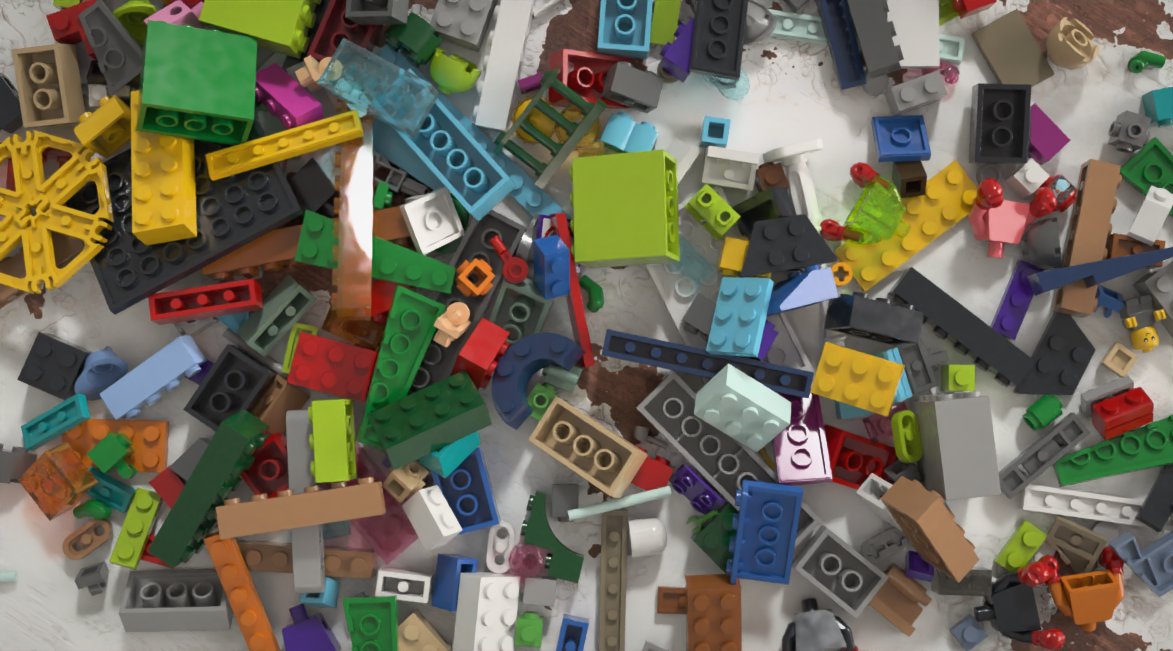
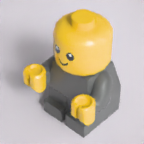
M1151 294L1123 300L1124 306L1119 314L1122 319V325L1125 329L1131 331L1129 335L1133 348L1135 350H1142L1143 353L1153 351V347L1159 344L1157 330L1153 325H1155L1156 321L1166 319L1164 309H1153Z

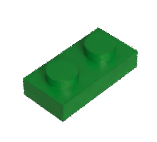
M379 181L372 204V211L391 207L393 193L389 192V184Z

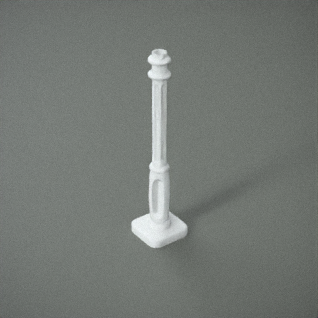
M822 139L783 146L762 154L764 163L782 161L783 167H786L788 190L795 214H806L817 231L820 232L822 228L819 226L816 194L805 162H808L807 155L823 149ZM826 264L819 265L820 269L827 268ZM829 300L819 303L823 326H825ZM824 329L826 337L823 339V343L831 342L845 347L843 341L847 338L845 334Z

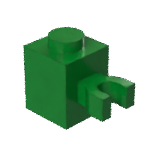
M109 433L87 453V456L104 474L112 473L117 469L119 474L127 480L128 478L132 479L139 472L127 460L135 450L131 447L132 441L124 433Z

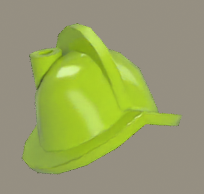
M132 0L112 11V13L137 44L143 46L147 28L144 20L157 11L156 7L150 4L149 0Z

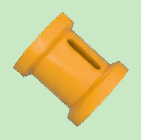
M839 262L831 266L836 287H841L851 281L853 272L848 264ZM838 269L840 273H844V277L840 281L838 277H834V273Z

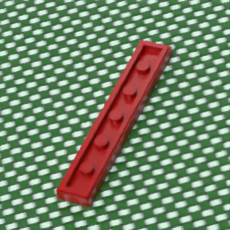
M564 212L550 214L553 234H558L569 249L570 294L566 295L574 341L586 352L578 360L579 365L583 367L594 366V357L575 260L571 253L572 244L566 214Z

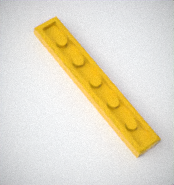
M357 109L205 154L209 176L212 181L362 137L364 132Z

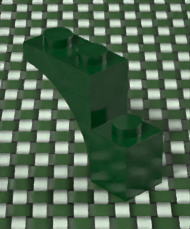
M537 490L535 496L530 495L526 510L531 511L529 521L524 520L520 535L525 536L523 543L554 550L553 554L547 553L544 568L549 569L547 576L578 583L584 555L569 549L555 536L546 516L545 500L547 492Z

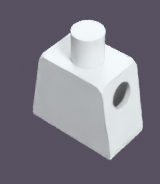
M871 473L856 491V494L878 517L902 531L882 500L878 499L879 496L884 495L892 487V484Z

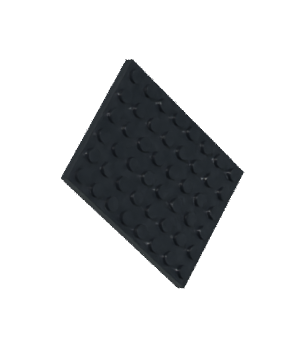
M255 112L247 142L266 136ZM194 139L197 237L147 246L132 233L131 148L103 162L106 165L114 223L104 220V222L112 226V230L106 228L101 230L100 236L107 239V243L96 241L95 244H100L104 248L89 261L110 312L115 315L304 214L279 161L212 181L209 176L205 154L235 145ZM94 181L86 183L66 201L68 208L92 215L96 214L100 207L96 183Z

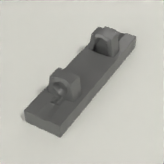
M1070 412L998 472L1002 492L1009 499L1015 497L1090 434L1089 430L1075 413ZM1021 464L1028 473L1022 471L1018 466Z

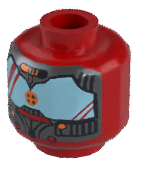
M1058 174L1053 178L1050 176L1040 186L1052 189L1056 196L1057 205L1052 212L1058 210L1061 213L1064 212L1077 199L1075 197L1076 188L1062 174Z

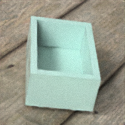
M728 363L696 393L694 415L755 452H758L790 425L791 402Z

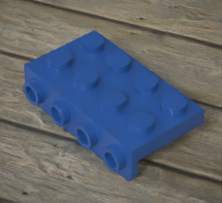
M743 480L742 490H736L735 506H739V514L733 513L732 529L736 530V536H730L729 552L733 553V558L727 559L726 575H730V584L736 585V578L789 585L803 487Z

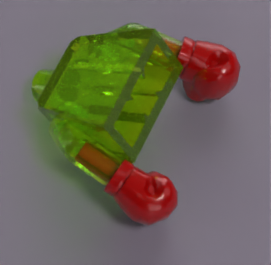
M858 162L853 164L850 168V177L855 184L863 189L844 222V226H841L832 219H825L819 225L822 228L820 231L821 236L827 241H849L860 245L877 244L881 240H889L893 233L900 238L906 237L911 226L901 220L906 207L901 203L902 198L895 184L882 178L879 173L866 163Z

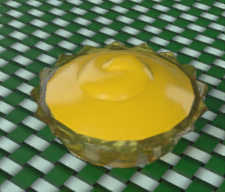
M526 96L524 100L518 101L517 107L513 109L514 115L511 117L513 124L533 97ZM541 97L544 102L554 108L552 102H549L546 97ZM535 107L532 108L525 118L549 138L556 132L557 124ZM519 127L516 129V137L522 139L524 143H530L531 145L539 143Z

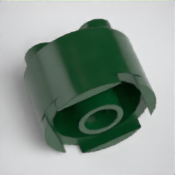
M413 12L407 16V24H392L384 33L387 40L385 44L397 53L399 50L407 55L406 60L417 68L421 64L426 65L435 50L444 41V38L441 34L437 38L433 34L436 29Z

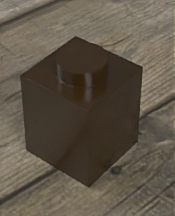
M893 162L892 181L899 198L925 195L927 174L922 162Z

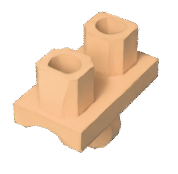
M310 55L304 58L306 66L295 71L300 84L303 87L307 86L311 93L321 88L330 92L335 88L328 80H334L339 77L341 64L333 57H326L319 63Z
M452 303L447 308V311L437 318L434 326L438 328V331L433 339L434 341L448 347L451 341H455L469 328L471 321L468 320L470 311L464 303Z

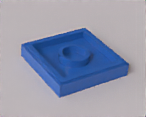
M923 115L872 117L871 125L878 162L930 160L931 151Z

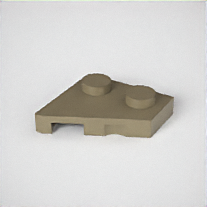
M1057 515L1047 533L1046 541L1053 549L1059 552L1061 559L1066 565L1069 564L1076 574H1082L1091 571L1107 543V538Z

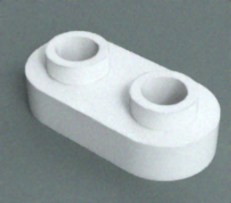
M500 521V524L492 526L489 530L486 563L488 568L497 574L508 571L513 562L515 529L507 521ZM498 530H506L507 537L500 538ZM497 555L504 557L505 562L503 564L496 563L495 557Z

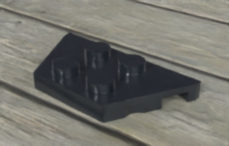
M806 214L757 221L752 223L749 234L750 240L746 245L744 262L738 276L739 278L834 263L837 262V257Z
M1054 311L1031 356L1036 362L1020 384L1015 387L1014 393L1073 395L1096 349L1071 315Z

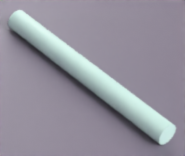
M665 486L621 497V499L617 498L568 510L570 521L669 497L672 496L670 486Z

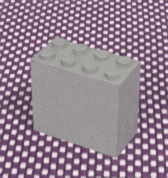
M980 391L942 393V395L917 396V401L910 402V410L916 415L919 424L923 453L920 460L917 461V470L923 478L920 482L929 492L932 490L936 491L946 501L1001 495L989 396H980Z

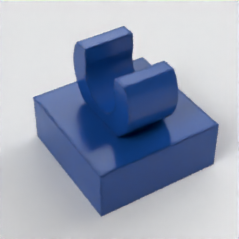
M1102 285L1097 288L1095 297L1098 299V303L1094 313L1100 306L1106 307L1103 312L1105 318L1110 317L1113 310L1119 313L1124 306L1122 295Z

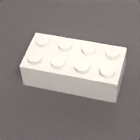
M494 572L460 573L453 651H513L521 577Z

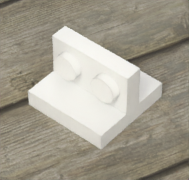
M708 146L705 148L701 183L753 191L756 167L759 164L761 154Z
M446 186L425 195L409 197L405 199L406 204L399 206L419 254L424 255L465 235Z

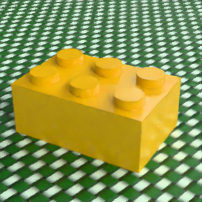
M825 342L810 392L888 417L905 365L838 344Z

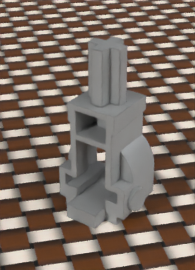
M363 150L354 165V178L357 179V183L363 186L367 185L377 189L380 181L389 184V189L398 195H401L402 192L410 196L426 194L427 186L410 179L407 172L392 167L390 162L377 150ZM374 162L390 170L385 182L368 175Z

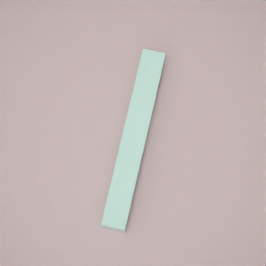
M767 9L772 13L776 21L775 29L768 37L828 45L821 23L822 20L819 16ZM852 21L853 28H854V32H855V36H856V40H857V44H858V49H859V50H862L861 45H860V41H859V38H858V35H857V31H856V28H855V24H854V22ZM939 34L940 62L960 65L962 63L965 38Z

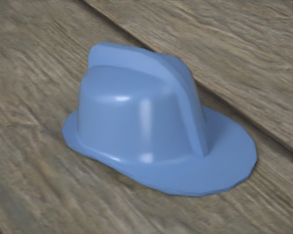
M106 346L103 350L91 353L87 356L84 362V370L74 385L75 393L85 395L88 401L102 399L99 394L126 375L128 364L120 359L109 346Z

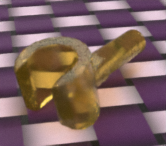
M764 447L758 451L760 456H762L771 470L774 469L776 466L767 454Z

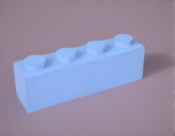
M191 335L179 336L99 395L116 420L123 418L131 420L142 412L140 408L146 404L150 406L159 401L161 393L166 390L167 392L172 391L180 386L182 378L185 376L189 378L201 370L200 365L207 360Z

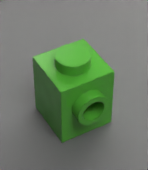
M537 382L527 397L529 405L534 410L531 413L532 417L538 421L542 419L555 396L559 397L555 394L558 389L547 382H544L543 385Z
M524 611L523 614H518L514 645L541 647L544 616H539L538 612Z

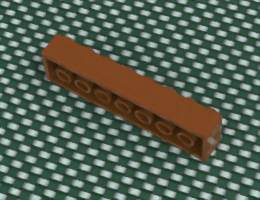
M399 206L332 219L404 248H410L411 243H413ZM302 225L270 231L203 267V275L212 278L213 281L219 280V283L234 281V276L244 275V278L260 276V271H269V273L283 272L287 266H295L296 269L309 267V264L294 261Z

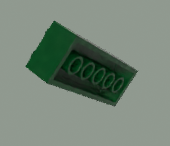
M245 409L221 422L147 551L172 568H175L182 562L187 563L194 553H200L205 546L204 537L207 533L210 534L218 524L216 507L224 505V500H227L231 492H235L241 485L243 471H247L255 461L253 454L256 449L260 450L268 439V436L265 434L270 427Z

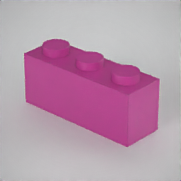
M277 63L256 72L255 100L260 101L271 115H275L287 130L323 119L322 104Z

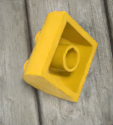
M117 95L103 97L98 103L100 107L93 113L86 112L82 114L78 119L80 124L74 128V132L83 146L106 159L131 140V108Z

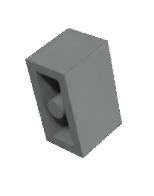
M938 70L890 87L884 95L892 116H899L938 102L948 93Z

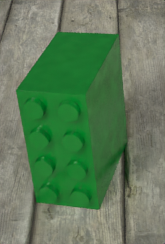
M148 20L142 49L136 131L232 145L247 142L254 121L257 38L248 37L244 34L224 33L219 30L200 29L190 25L182 26L165 21Z

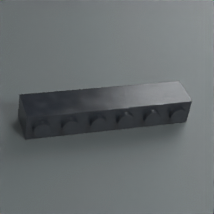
M913 267L906 269L888 292L893 297L891 299L892 302L897 306L900 303L914 306V310L924 312L922 324H929L934 328L932 332L942 340L947 338L954 344L953 348L958 353L964 356L968 354L975 360L973 362L974 365L985 372L989 370L995 375L994 380L1004 387L1018 386L1036 362Z

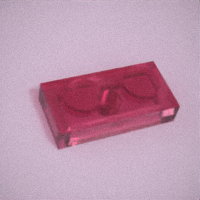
M904 401L892 405L888 417L875 413L862 419L871 443L882 441L893 435L891 426L893 415L897 412L908 410Z

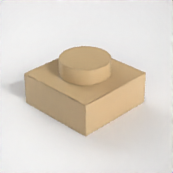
M1114 342L1100 361V364L1118 377L1123 378L1134 365L1138 356L1119 342Z

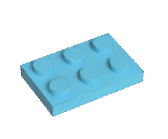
M722 277L706 351L709 354L758 357L774 283L770 278Z

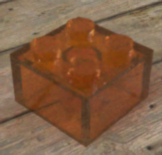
M67 442L44 452L18 479L49 521L71 510L98 483Z

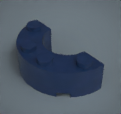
M555 333L529 335L510 346L498 362L491 386L493 403L501 419L507 425L517 430L534 411L528 403L526 394L528 383L532 376L540 369L549 367L550 364L570 371L586 352L571 339Z

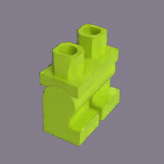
M708 184L683 207L699 224L705 220L706 223L702 227L718 242L737 224L738 219L741 217Z

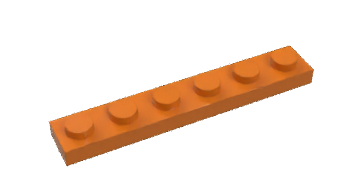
M219 531L207 534L203 540L249 651H281L236 539L220 540Z

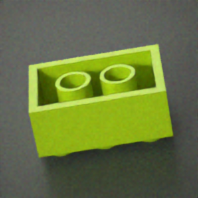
M353 399L312 401V407H308L309 423H313V434L309 436L310 449L314 450L315 461H311V476L315 477L316 483L356 479Z

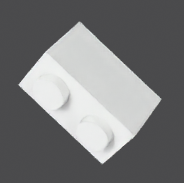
M438 485L418 490L402 505L426 551L446 545L462 531Z
M382 567L378 570L375 596L397 595V600L428 603L431 599L434 573Z

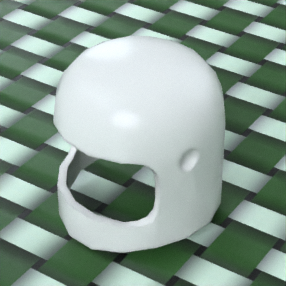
M657 518L628 520L627 553L630 558L659 555L665 550L667 546V531L661 520Z

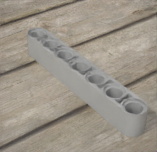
M308 409L289 410L286 413L289 490L293 489L294 494L304 493L305 487L320 485V483H316L315 477L311 476V461H315L314 450L310 449L309 436L313 434V423H309ZM322 524L291 529L295 593H324L325 568Z

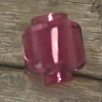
M520 543L509 552L508 565L516 575L523 578H532L543 569L544 555L537 546Z

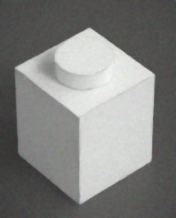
M1030 158L1026 164H1021L1004 181L1021 198H1025L1038 189L1050 176Z

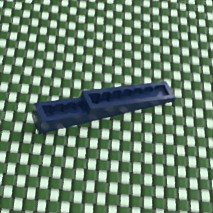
M815 0L841 90L867 84L847 0Z
M1173 247L1038 272L1028 276L1035 296L1084 279L1086 287L1089 288L1172 258Z

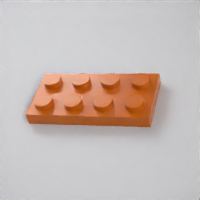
M88 419L62 435L61 470L86 471L90 466L100 470L87 456V453L109 433L113 432L124 433L132 441L131 447L135 452L127 460L139 472L161 473L167 468L169 421Z

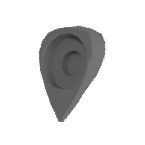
M537 213L527 227L515 256L523 259L527 266L534 265L533 240L537 238V221L539 217Z

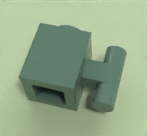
M550 364L549 367L543 368L541 375L546 376L544 382L573 393L582 369L573 366L570 371H566L561 367Z

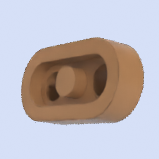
M90 520L64 540L62 549L65 556L71 560L85 558L110 540L113 535V526L108 520ZM99 526H101L104 530L102 535H99L97 533V528ZM78 541L82 543L81 550H78L76 548V543Z

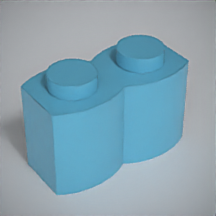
M619 111L617 114L611 113L599 144L618 153L651 151L659 132L655 131V126L643 121L641 124L635 123L631 120L632 117Z

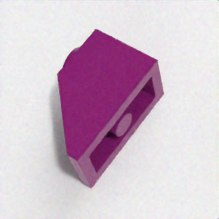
M1034 103L1030 106L1028 158H1032L1036 163L1042 165L1053 158L1070 139Z

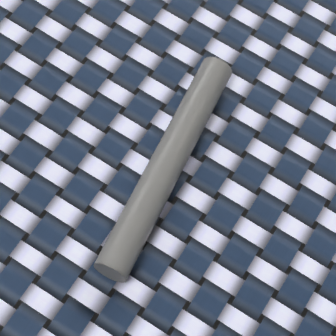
M227 328L223 337L284 379H287L288 373L282 372L283 365L268 355L262 356L231 329Z

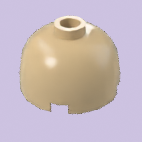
M1064 17L1051 29L1046 39L1049 60L1054 65L1069 70L1082 68L1089 64L1099 55V45L1097 44L1094 47L1091 41L1094 35L1083 23L1074 18L1071 21H1067V17Z

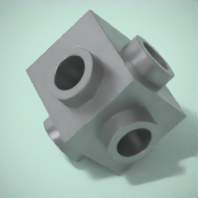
M1128 110L1117 115L1116 121H1113L1109 128L1108 135L1111 137L1108 144L1116 146V150L1123 153H1131L1144 147L1150 137V132L1147 131L1152 118Z

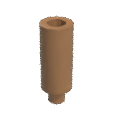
M892 563L886 568L884 574L889 577L887 582L913 603L920 602L926 607L931 602L932 598L926 594L927 589L915 579L907 577L905 571L899 566Z

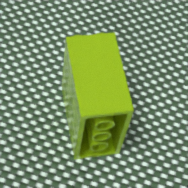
M204 0L199 21L208 30H219L224 33L244 34L248 37L257 38V47L300 59L302 52L305 53L308 47L309 38L307 34L309 28H313L315 24L316 13L314 11L316 5L320 4L322 0Z
M663 149L572 158L569 175L573 182L570 203L574 209V217L571 218L574 243L571 247V253L576 263L589 268L680 262L677 159Z

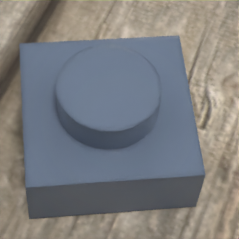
M970 614L949 629L965 651H970L988 637Z

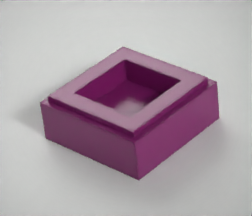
M542 72L518 80L521 94L524 95L539 90L543 84L539 82L543 77Z

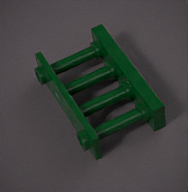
M558 66L553 72L550 69L546 71L539 81L543 84L508 132L505 133L502 130L493 142L497 145L493 151L494 154L498 155L504 147L535 171L534 174L538 176L534 184L542 190L606 108V104L599 98L595 103L591 101L588 103L558 80L556 77L561 70ZM549 86L582 111L581 114L584 117L579 124L575 121L573 123L541 99V96ZM533 107L566 131L565 134L569 137L563 144L560 142L556 143L525 119ZM518 127L551 151L550 155L553 157L548 164L545 162L540 163L510 140V137Z

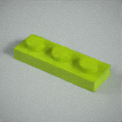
M137 488L109 562L111 564L137 570L163 501L158 493Z

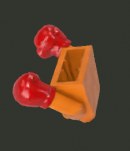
M1106 546L1099 555L1098 562L1105 568L1102 571L1059 577L1057 572L1059 565L1053 556L1045 555L1038 560V562L1047 564L1051 570L1050 578L1044 583L1049 588L1054 604L1065 616L1071 617L1074 624L1080 625L1083 631L1092 632L1096 629V622L1108 621L1112 618L1114 609H1116L1125 595L1122 579L1124 562L1109 546Z

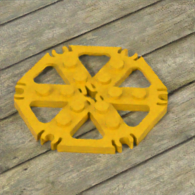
M33 130L34 133L26 131L27 138L24 142H22L21 136L14 134L13 138L9 136L0 144V165L6 159L12 157L16 192L0 187V216L5 217L0 222V261L22 242L26 277L22 279L0 273V284L34 294V292L40 294L41 285L44 282L46 289L51 291L55 287L60 288L101 251L104 246L95 244L96 241L107 243V239L100 236L101 230L105 228L112 230V226L104 222V220L112 221L113 223L114 221L106 165L98 157L90 162L95 152L81 143ZM51 147L71 153L72 158L45 181L42 152L46 148ZM90 181L96 183L100 206L96 214L92 215L62 206L86 183ZM32 207L36 208L37 214L35 216L31 215L32 211L30 209ZM51 231L84 242L83 251L62 269L56 267Z

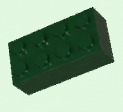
M466 370L367 414L375 435L393 470L492 424L486 403Z

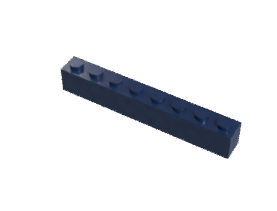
M610 329L606 331L601 356L710 379L729 363L774 392L801 398H809L814 372L738 356L711 355L705 349Z

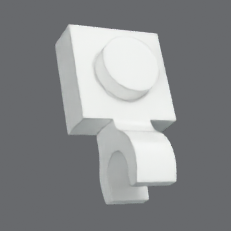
M88 84L89 107L99 108V101L103 97L110 95L107 84ZM124 86L110 96L117 95L121 99H131V92L135 91V88Z

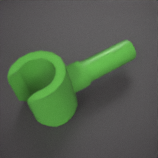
M714 509L700 517L692 515L688 518L686 524H689L691 521L697 522L698 527L692 529L691 532L698 533L702 524L715 517L719 511Z

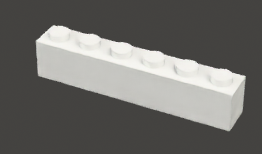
M501 0L500 6L496 5L493 16V20L496 21L495 31H490L488 46H491L490 55L485 56L483 71H486L485 79L480 81L478 87V96H481L479 106L475 105L472 120L476 121L475 125L480 129L500 133L502 130L505 133L509 130L536 0Z

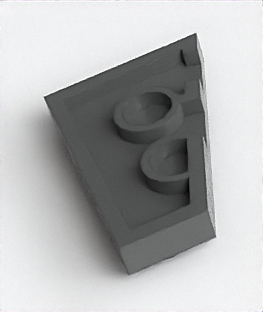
M97 0L78 16L90 46H92L99 62L98 65L105 77L110 95H113L141 73L142 48L102 0Z

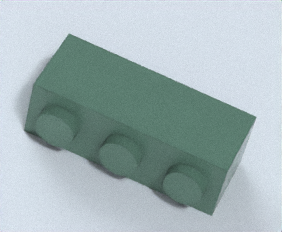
M288 274L263 301L264 309L254 311L237 332L246 344L265 357L317 299L305 286Z

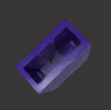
M303 603L289 608L293 623L282 629L286 651H339L341 649L338 640L321 613L308 617Z

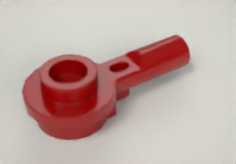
M498 235L494 236L489 242L504 262L502 265L504 278L511 283L522 282L528 275L526 262L521 258L512 257Z

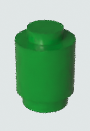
M1045 394L1029 406L1022 417L1032 430H1043L1063 414L1061 410L1063 405L1054 395L1050 397Z

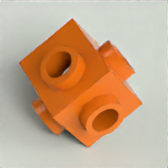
M475 258L470 263L465 260L456 270L459 274L454 279L458 283L457 289L467 297L469 295L476 297L479 294L484 296L493 286L490 282L495 277L491 272L493 269L482 259L479 261ZM470 274H474L477 277L475 284L468 280Z

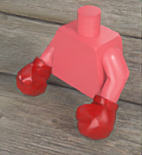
M987 178L979 184L976 197L973 198V208L968 216V220L974 232L975 240L989 242L987 257L1003 258L1004 244H1019L1025 232L1037 218L1048 215L1055 209L1057 199L1052 189L1048 187L1038 188L1035 191L1032 202L1026 204L1003 200V189L993 178Z

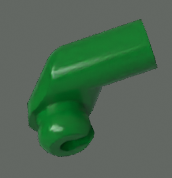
M1141 51L1130 58L1127 67L1130 72L1136 74L1142 72L1148 65L1161 69L1165 64L1166 57L1148 51Z
M584 275L579 281V286L588 292L589 302L586 304L587 309L590 312L596 313L604 305L603 289L588 276Z
M95 499L87 500L73 509V515L78 519L88 515L95 520L101 521L109 519L112 514L109 506H104L103 503Z

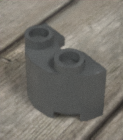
M0 443V483L10 484V482L22 485H32L37 454L28 453L29 450L13 446L12 451L3 449L4 444Z

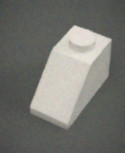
M1151 185L1137 211L1127 236L1153 246L1173 205V194L1166 189L1156 188Z

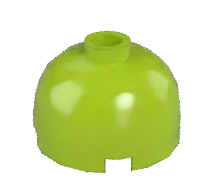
M436 49L429 67L432 79L439 84L437 89L447 95H451L452 92L464 93L474 87L482 73V69H477V65L455 53L447 56L445 55V49Z

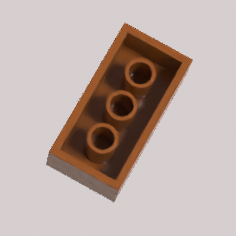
M726 574L685 575L686 651H742L741 585L739 578H736L735 585L730 584V575Z

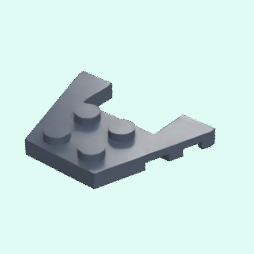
M1173 531L1141 551L1134 535L1129 532L1108 543L1109 547L1155 595L1161 597L1173 589Z

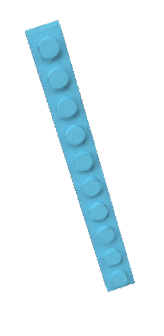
M385 45L371 59L394 83L411 69L517 185L509 194L533 217L536 213L550 216L552 213L564 212L566 219H571L502 150L498 155L494 154L493 151L497 145L416 67L408 62L399 51L397 53Z

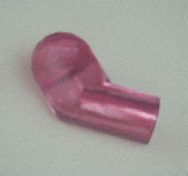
M940 60L939 68L922 69L923 76L939 70L940 74L945 76V81L948 84H955L959 80V69L944 60Z

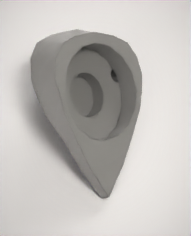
M748 0L744 44L750 46L765 40L773 32L776 25L772 13L763 5L753 0Z

